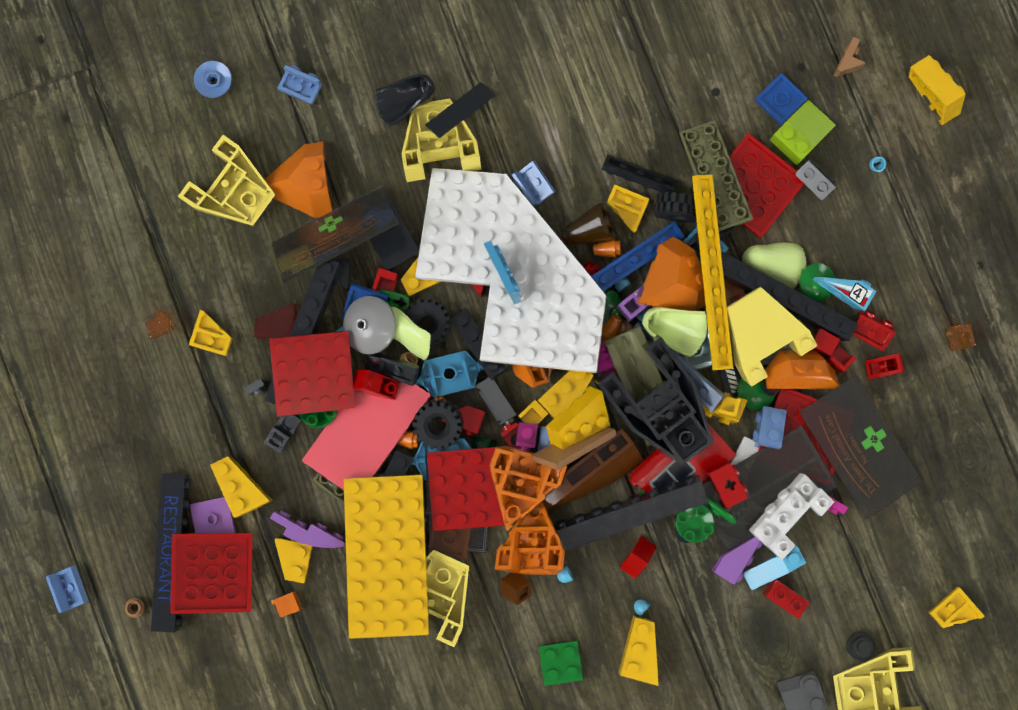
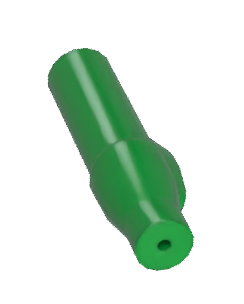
M707 496L709 501L707 504L713 513L717 516L721 515L729 523H736V519L718 502Z

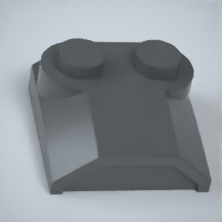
M813 670L776 682L786 710L827 709L819 680Z

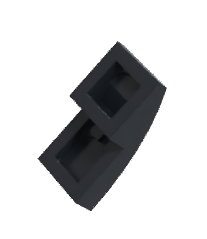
M298 415L281 416L264 443L278 453H281L301 424V418Z

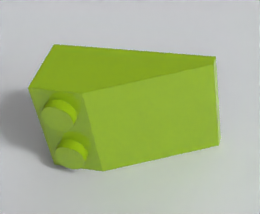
M807 100L779 128L770 141L793 163L798 165L836 125L811 101Z

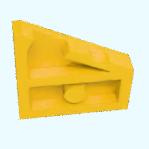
M614 184L607 204L626 226L635 233L649 198Z
M418 258L401 278L409 297L442 282L417 279L415 276Z
M200 310L189 345L227 357L233 338L208 314Z
M275 538L285 580L305 583L313 546L297 541Z
M960 587L952 590L928 612L942 628L984 617L983 613Z

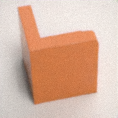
M296 591L271 601L272 604L276 605L280 617L303 609Z

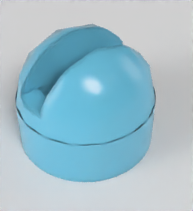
M874 157L870 160L869 166L872 171L881 172L886 167V161L883 157ZM879 161H880V163H881V164L876 165V166L873 165L874 163L879 162Z
M624 277L614 285L620 293L628 288L631 283Z
M567 566L563 567V570L557 574L558 580L562 583H568L573 580L572 573Z
M642 599L637 600L634 604V610L640 617L650 607V604Z

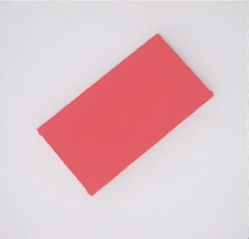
M400 382L395 400H390L353 389L355 408L337 410L335 419L324 428L301 461L342 490H344V479L374 477L414 421L415 414L431 397L429 392H426L416 384L411 386Z

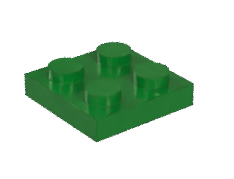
M577 640L539 645L544 686L583 680Z

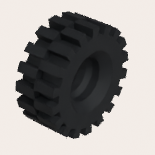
M661 192L656 195L654 216L664 220L668 219V221L697 222L693 195L678 194L677 192Z
M424 298V300H416L415 303L409 305L408 309L406 308L404 311L405 315L418 327L422 317L429 316L433 319L434 326L431 330L427 331L431 334L430 348L439 345L440 342L446 339L447 334L450 332L451 322L447 310L441 303L433 299Z
M433 399L430 402H426L415 414V420L413 421L415 429L413 432L414 435L417 434L418 437L416 439L418 442L420 440L423 442L422 445L424 447L428 445L431 450H434V448H437V450L447 449L461 435L464 423L463 418H461L462 413L461 411L458 412V407L455 404L454 406L450 404L451 401L447 400L445 402L443 399L435 401ZM435 417L443 418L446 422L445 429L442 431L434 430L431 426L432 419Z

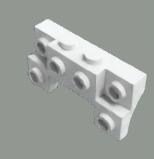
M800 473L786 489H783L778 494L775 502L765 508V513L749 531L779 559L783 560L795 547V544L785 534L809 508L817 515L822 516L834 501L805 474Z

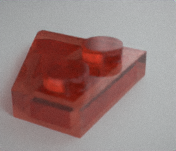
M292 303L256 318L254 338L269 339L290 336L295 324L296 304Z

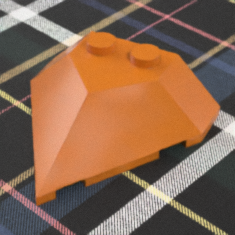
M324 142L304 144L264 179L275 194L273 199L306 213L313 218L334 216L327 183Z
M673 236L658 245L656 250L658 252L655 261H652L643 285L642 296L638 298L637 304L698 311L706 305L701 262L693 248Z
M509 446L495 448L490 463V470L506 531L512 527L515 521L520 517L523 518L546 498L545 495L552 489H556L561 485L567 466L556 470L534 462L532 455L535 453Z
M541 501L523 518L520 517L509 532L510 536L504 545H500L497 550L495 570L523 575H557L563 570L565 549Z

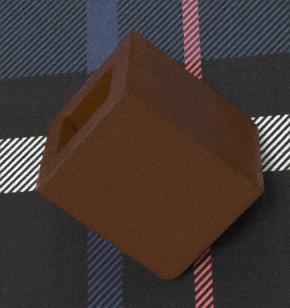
M510 573L500 579L501 595L514 604L518 605L531 597V581L524 576Z

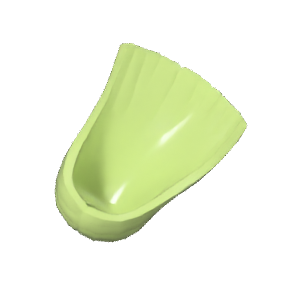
M783 242L754 245L749 247L742 256L743 263L792 289L796 288L800 283L801 271L807 266L805 252L796 243Z
M391 307L396 319V330L393 339L403 344L415 356L426 360L430 352L431 334L414 324L401 310Z
M653 307L644 314L642 321L643 327L652 337L658 334L663 338L668 347L689 357H692L699 351L707 336L708 322L705 311Z

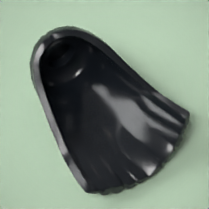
M418 74L377 89L375 97L380 117L386 124L394 125L415 108L430 102L435 94L434 82L429 76Z

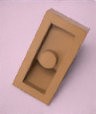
M853 37L850 40L833 76L838 77L860 70L866 64L855 58L860 49L858 47L859 39Z

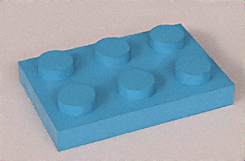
M491 240L484 243L514 305L521 302L519 297L522 294L521 290L513 278L514 276L498 245L494 246Z

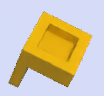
M726 396L723 399L721 409L718 408L717 413L722 417L739 421L745 402L741 398L734 399Z
M534 400L518 417L524 423L538 425L548 413Z

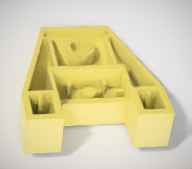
M450 98L428 102L411 112L402 150V160L407 182L426 179L423 163L458 157L461 159L463 171L482 170L477 140L464 120L441 138H438L425 126L426 123L453 104Z
M222 135L212 151L227 162L225 168L207 192H204L189 181L178 197L197 211L254 226L275 197V194L239 145Z
M761 287L727 307L734 363L742 379L751 387L768 377L760 361L789 344L791 350L802 356L817 347L810 330Z
M433 550L426 557L428 613L444 620L436 639L455 647L463 629L469 566Z
M912 647L892 648L834 675L838 710H922L921 706L901 707L896 672L914 671L915 662Z

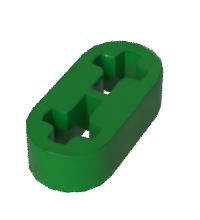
M387 289L378 291L389 295L388 298L391 301L387 300V303L390 307H396L401 311H405L411 304L409 296L404 293ZM402 297L407 304L399 307V303L394 302V300H400Z

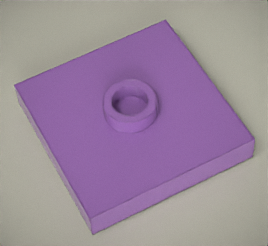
M225 497L190 504L195 533H236L233 515Z

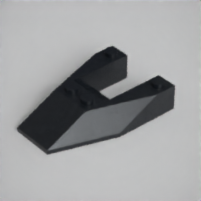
M657 334L642 345V347L666 380L637 402L633 400L611 370L604 373L595 382L634 433L680 465H684L714 442L695 382L663 338Z

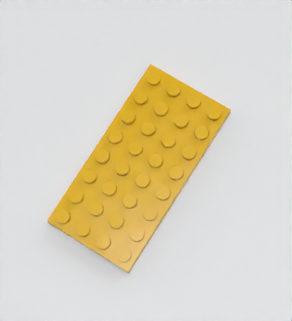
M423 475L344 479L349 639L429 635Z

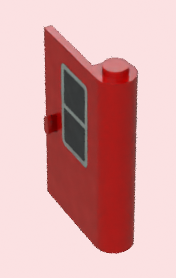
M708 423L714 443L687 463L680 465L659 449H656L629 473L631 477L629 481L635 488L640 486L645 493L652 488L659 489L665 487L669 482L682 481L689 475H699L703 484L710 480L707 472L731 461L736 454Z

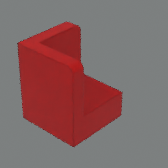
M379 268L372 290L387 289L394 291L399 277L398 274Z
M819 329L814 337L817 347L812 350H816L819 354L828 358L832 356L840 339L823 329Z
M838 346L835 348L832 356L826 358V361L836 372L842 373L845 372L857 357L854 355L849 356Z

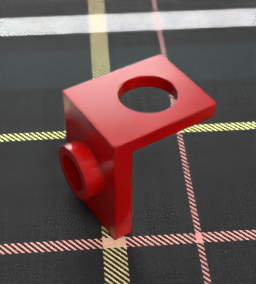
M508 423L502 428L501 436L510 447L519 449V446L511 443V437L518 432V424Z

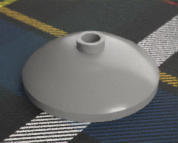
M365 296L354 301L347 309L343 321V330L348 331L349 345L354 350L363 354H376L383 351L391 343L396 330V319L392 308L387 302L378 297Z

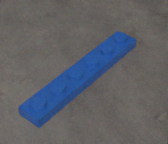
M674 221L592 275L591 278L602 291H605L656 257L658 253L656 250L659 244L673 236L678 240L683 239L685 236Z

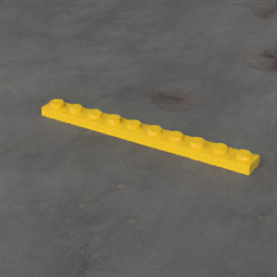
M713 175L692 176L712 368L713 371L733 369Z

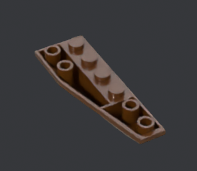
M620 429L616 432L615 437L596 447L566 470L561 485L545 495L546 498L542 502L547 512L613 484L644 459L624 430Z

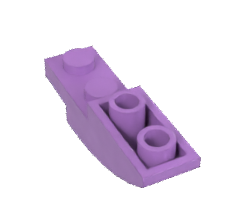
M280 510V512L274 511L270 517L273 521L286 527L283 535L294 541L322 548L346 546L344 536L337 532H334V534L328 532V527L319 522L317 525L311 524L309 529H307L306 523L298 519L296 522L290 519L291 515L283 510Z

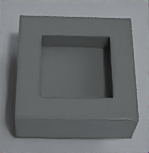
M260 378L245 387L244 390L247 395H254L256 397L262 394L264 388L268 386Z

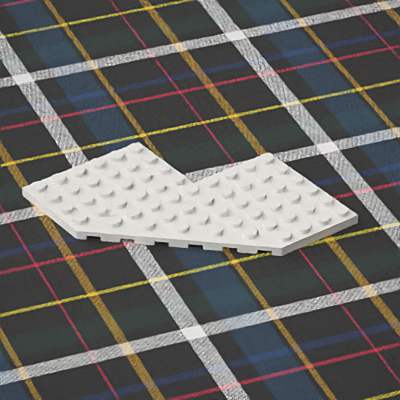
M432 168L415 277L423 280L490 286L480 361L597 373L606 304L605 293L507 174ZM490 240L494 246L498 245L514 276L513 278L521 290L522 294L519 295L521 302L515 305L484 246V243Z

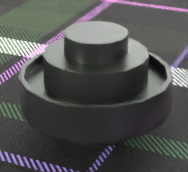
M855 632L848 638L846 649L853 659L867 661L875 655L876 642L868 633Z

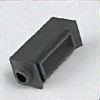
M488 377L475 386L476 389L480 390L479 394L497 422L501 421L499 423L500 426L503 424L506 426L508 423L515 421L513 417L516 416V413L494 380L491 381Z

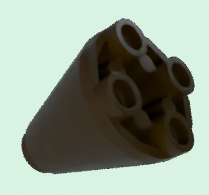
M604 202L595 205L562 230L566 244L591 243L617 238L614 227L611 228V225L614 224L610 213L606 215L608 211Z

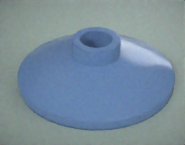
M208 61L201 64L194 74V85L197 91L208 98H217L224 95L231 86L232 76L229 69L218 61ZM217 79L216 84H211V81Z

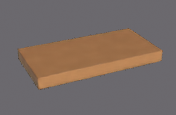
M607 427L563 450L550 444L533 454V461L559 470L615 437L616 431L613 428Z

